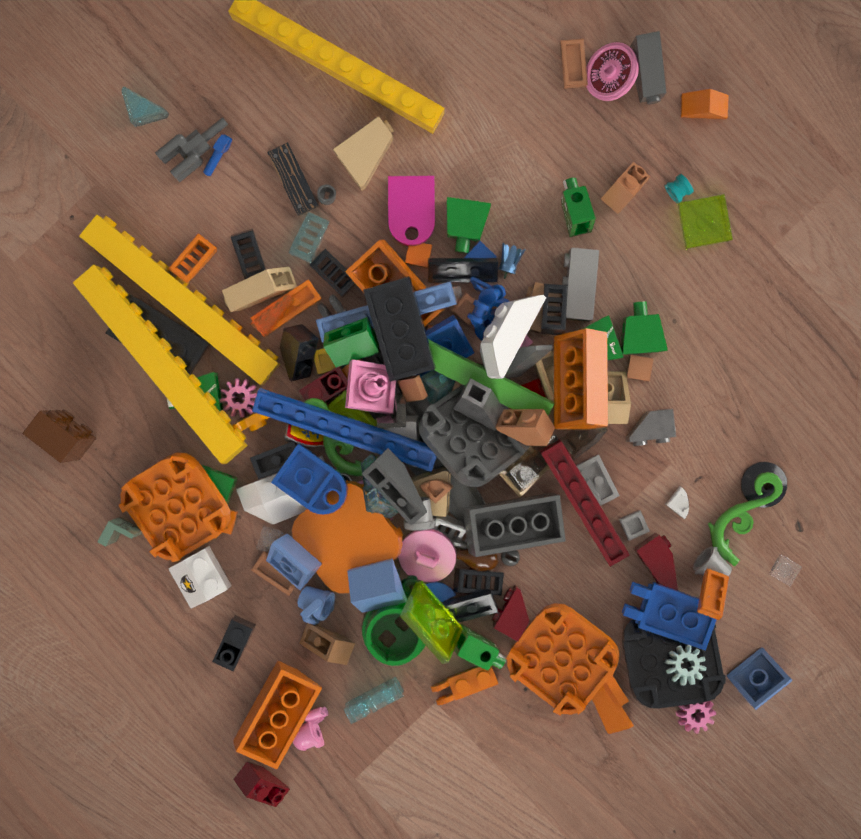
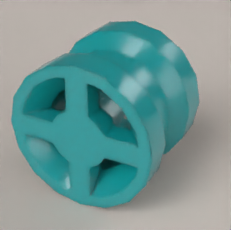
M682 174L676 176L675 181L664 185L668 195L677 204L683 200L685 195H690L694 192L692 185Z

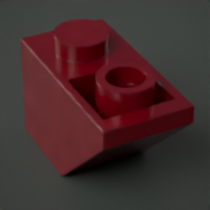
M335 367L300 389L299 392L304 400L316 398L326 403L347 389L348 380L340 367Z
M515 585L513 589L509 588L503 598L505 603L502 609L498 608V612L494 613L491 620L494 621V629L518 642L530 621L521 589Z
M248 761L233 779L246 798L273 807H277L290 790L286 784L265 768Z

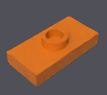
M708 568L705 570L697 608L698 613L717 620L722 618L729 576Z

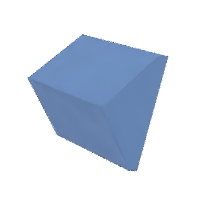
M288 533L271 544L266 559L270 565L300 591L322 565Z
M393 558L348 569L351 603L362 613L407 602Z
M763 647L726 675L755 710L792 682V679Z

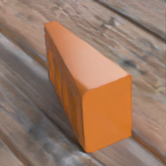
M198 233L168 269L188 284L214 256L217 248ZM199 245L207 252L203 254L196 247ZM192 252H194V253H195L196 255H198L201 259L198 261V260H196L194 257H192L190 254H191ZM186 258L195 264L193 268L184 262ZM179 265H182L189 271L188 275L183 273L177 267Z

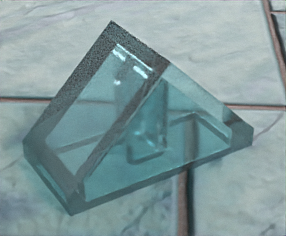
M123 86L121 91L129 119L135 127L163 120L169 116V113L164 108Z

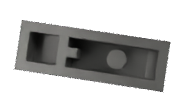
M552 345L520 347L504 377L511 380V378L522 376L552 350Z
M389 448L363 471L362 475L410 525L427 513L405 465Z

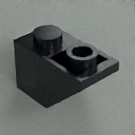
M303 324L283 328L280 351L291 382L310 377L319 340Z
M235 615L230 621L212 662L234 672L256 624Z

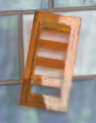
M289 294L285 295L253 320L250 325L263 335L269 336L294 302V298Z

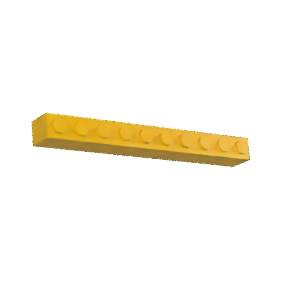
M234 0L228 12L232 20L433 134L444 116L445 108L261 2L257 0Z
M96 215L79 235L84 241L258 384L264 385L280 366V363L276 361L279 357L270 349L264 351L258 346L261 342L251 334L247 337L241 332L243 327L233 319L230 322L223 317L224 311L215 304L212 307L205 302L207 298L197 289L192 292L187 287L188 284L178 276L175 278L169 273L170 270L167 264L161 260L157 263L151 258L153 253L143 245L140 248L133 243L135 238L125 230L122 233L115 228L117 223L107 215L104 218Z
M92 265L73 284L221 464H227L248 446L244 441L246 439L245 435L238 428L234 429L229 423L231 419L225 411L217 409L214 405L216 400L209 392H203L199 387L201 385L199 379L194 374L189 375L184 369L187 367L185 362L179 356L175 357L170 352L172 349L170 344L164 338L160 339L156 335V327L149 320L145 321L142 318V310L134 302L130 303L126 298L127 292L119 284L117 286L111 280L113 275L105 267L101 268Z

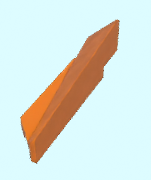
M611 675L592 698L608 734L630 729L634 726L622 708L629 700L613 675Z

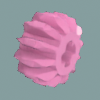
M239 378L235 379V386L231 382H227L226 385L230 390H221V393L227 395V398H221L220 402H228L223 410L228 411L232 408L231 416L233 417L237 415L238 410L241 418L245 417V410L249 414H253L254 412H252L253 409L250 405L254 406L255 401H253V398H256L257 393L252 394V391L257 388L256 385H251L247 388L249 380L245 379L241 386ZM237 393H244L245 398L242 399L245 401L243 403L235 401V398H238L235 396Z
M711 701L679 706L681 710L675 712L676 716L680 717L678 723L685 725L684 729L688 732L693 728L694 732L698 734L700 727L707 731L708 727L706 724H714L713 719L710 718L716 715V711L711 709L714 704ZM695 709H698L700 712L696 713V717H693L692 714L695 713Z

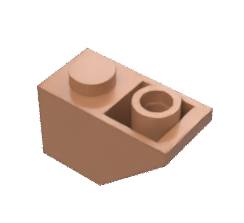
M633 162L604 194L601 200L619 214L649 180L650 176L644 168Z
M503 409L495 426L501 433L527 446H547L555 429L544 409Z

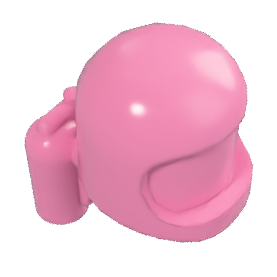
M319 707L309 711L305 718L306 722L302 724L293 740V744L297 749L306 751L314 746L316 748L324 746L323 736L318 724L324 720V717L328 716L326 707Z

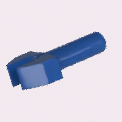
M222 134L213 146L215 150L203 170V173L207 176L212 175L223 153L227 152L231 146L232 138L226 134Z

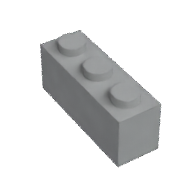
M571 248L569 253L564 255L563 266L567 267V276H563L562 285H568L566 320L588 322L593 320L599 250Z

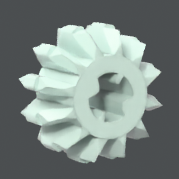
M687 645L685 651L681 646H677V653L674 651L669 652L670 657L674 660L668 659L665 663L672 665V668L666 670L667 674L675 673L672 681L675 682L681 677L680 684L684 686L687 683V679L693 685L695 684V678L699 680L703 678L698 670L706 671V667L700 665V662L705 661V657H696L700 652L699 649L691 653V646ZM682 659L685 662H690L691 667H688L689 671L686 668H681V664L684 663Z

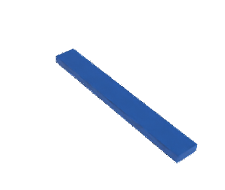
M259 388L252 412L380 455L389 448L401 462L432 472L437 456L426 443Z

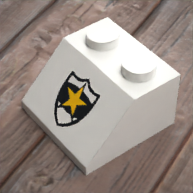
M210 546L168 568L190 608H194L212 599L232 586Z

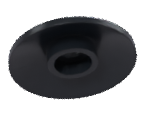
M757 462L751 465L744 472L741 479L742 493L747 501L768 497L774 491V486L770 483L768 489H764L762 486L761 491L763 494L758 495L754 487L755 479L758 475L771 472L779 476L783 485L781 495L774 501L760 506L762 508L778 504L787 491L785 473L779 466L770 462Z

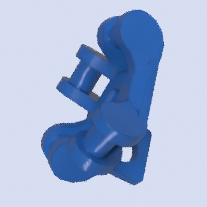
M471 277L470 281L474 289L481 293L478 300H474L473 305H475L472 313H468L467 318L471 320L476 336L482 341L485 329L495 318L496 309H492V307L498 308L502 303L510 301L504 298L506 291L502 285L496 284L491 286L475 277Z

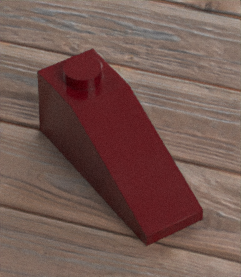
M654 533L633 549L658 584L678 590L673 553L669 549L672 545L665 535L660 536Z

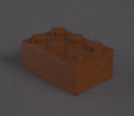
M64 409L62 411H39L22 433L60 463L80 460L96 440V437L92 435L93 431L88 426L77 424L73 420L75 417Z

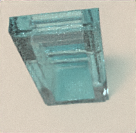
M308 212L288 253L311 264L330 221ZM310 220L322 225L321 229L309 225ZM306 229L317 233V237L305 233ZM304 237L313 241V245L311 246L301 241L302 238ZM299 245L309 249V253L298 250Z

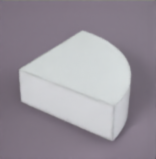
M679 486L665 505L683 519L686 518L689 512V500L685 490Z

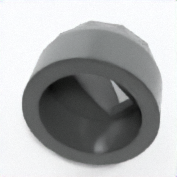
M326 184L319 187L317 197L320 203L330 205L335 201L336 190L333 186ZM326 192H330L328 199H325Z
M517 550L502 552L501 559L505 565L515 566L520 560V555ZM508 554L516 557V561L505 558V555Z

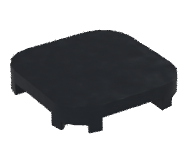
M634 619L625 626L622 633V644L629 685L634 699L640 705L649 709L689 705L713 700L721 693L724 684H726V675L723 673L715 632L716 625L712 631L706 651L691 646V653L696 649L700 650L696 656L697 658L705 657V661L700 662V665L705 666L706 671L698 670L703 678L701 680L695 678V684L693 685L687 679V683L684 686L680 684L681 677L675 682L672 681L675 673L667 674L666 670L672 668V665H667L665 661L668 659L674 660L669 655L670 651L677 653V646H681L685 651V647L688 644L640 629ZM682 659L684 663L681 664V668H686L689 671L688 667H691L690 662H685Z

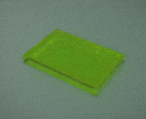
M423 581L416 582L400 617L442 664L449 663L463 627Z

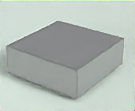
M641 510L618 519L628 541L650 532Z

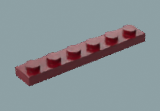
M561 439L540 450L608 565L611 567L629 557V552Z

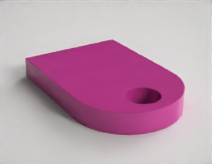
M388 176V224L391 235L398 243L405 246H417L425 243L432 236L435 227L434 176ZM413 228L418 231L419 235L415 240L406 238L405 232L408 229Z

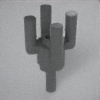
M222 117L202 134L197 130H194L186 138L182 134H177L157 150L155 154L166 164L180 153L184 160L170 170V172L181 182L203 164L200 156L211 148L207 142L223 130L228 123Z

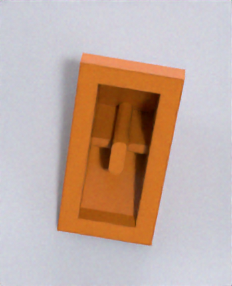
M713 89L682 93L681 117L727 119L729 95Z

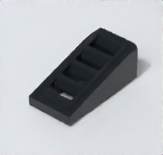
M253 229L231 235L244 279L266 270ZM251 238V242L242 245L238 244L240 240ZM254 247L255 251L245 254L241 253V250ZM257 256L258 260L244 263V259ZM260 265L261 269L247 272V268Z
M326 249L310 264L342 298L356 285L345 272L347 269ZM328 257L330 260L320 270L317 266ZM334 263L336 267L326 275L324 272ZM341 270L343 273L333 282L331 278ZM347 276L349 279L339 288L337 285Z
M544 284L543 295L546 299L542 307L541 334H565L568 285ZM549 293L562 294V298L548 297ZM548 303L561 304V307L548 306ZM547 313H561V317L547 316ZM547 322L560 323V325L547 324Z
M455 568L453 590L460 593H476L490 589L492 576L495 577L494 590H491L492 594L502 596L504 573ZM464 574H466L465 587H463ZM473 575H476L475 588H472ZM482 576H485L484 589L481 588Z

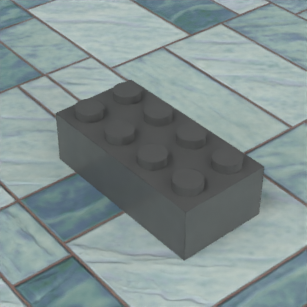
M554 493L462 507L468 552L475 557L566 541L560 495Z

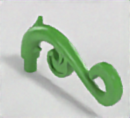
M311 398L304 401V403L329 411L327 405L320 399ZM323 436L325 452L339 473L363 476V471L376 459H367L364 462L355 460V463L348 462L337 453L336 446L342 447L339 453L343 455L351 453L354 446Z
M761 473L757 476L754 483L755 491L758 495L763 494L761 489L765 483H771L774 486V491L770 496L737 504L721 514L716 520L715 525L711 522L708 523L712 546L717 547L719 555L733 566H736L740 559L729 548V539L724 540V530L730 520L740 517V523L732 522L733 530L738 534L750 532L754 522L752 516L747 511L774 501L782 493V481L774 473Z

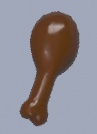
M468 548L465 550L455 549L456 559L462 560L473 570L490 571L499 563L496 554L475 557L469 554Z

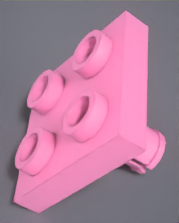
M358 360L350 361L345 408L384 414L393 413L396 380L389 381L385 365Z

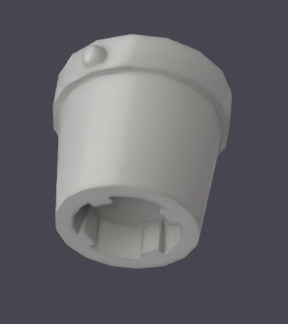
M420 497L427 513L412 525L404 520L405 529L428 530L435 527L430 498Z
M717 547L706 548L693 564L696 575L701 574L704 576L707 568L727 576L732 571V567L719 555Z

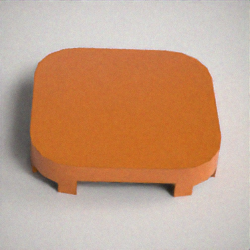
M176 452L168 455L133 477L121 488V503L119 507L122 513L127 511L152 546L149 552L155 558L159 556L172 562L178 561L214 538L216 539L228 527L231 520V513L227 502L202 465L187 453Z
M346 481L348 494L346 501L340 509L324 515L316 514L306 509L297 517L292 527L293 539L322 563L316 571L318 576L328 588L337 593H350L348 569L392 558L394 561L402 553L403 533L400 527L396 528L369 493L371 489L365 483L360 484L355 481ZM330 491L327 494L328 502L333 505L339 501V494L336 491Z
M554 603L545 606L537 614L522 634L520 640L516 641L506 659L510 678L514 682L519 680L554 708V713L560 716L561 714L572 715L576 713L579 715L585 710L588 703L609 677L614 674L619 662V650L616 643L607 634L574 609L565 604Z

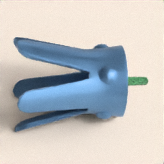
M502 243V258L498 270L505 272L504 279H506L507 273L515 275L517 264L526 249H517L513 245L509 251V246Z

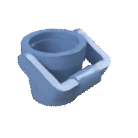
M306 586L298 598V607L303 610L300 613L302 620L314 625L324 621L334 610L335 594L328 590Z

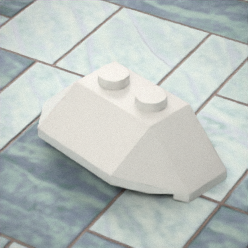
M544 295L505 302L496 309L495 318L485 329L484 338L480 345L481 358L489 378H504L546 299Z
M277 473L236 489L244 511L271 524L297 516L307 509L271 483Z

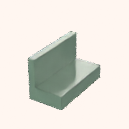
M118 517L108 521L97 542L106 547L117 542L121 534L132 539L141 535L142 532L137 526Z

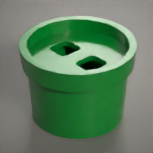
M409 597L405 603L365 612L361 626L362 638L367 649L375 659L386 665L399 666L410 662L422 652L429 639L430 624L424 613V608L417 601ZM401 614H404L413 622L406 631H403L395 623V620ZM385 630H389L396 637V641L390 647H386L379 640V636Z

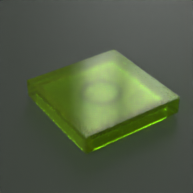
M725 194L678 203L686 249L733 240Z

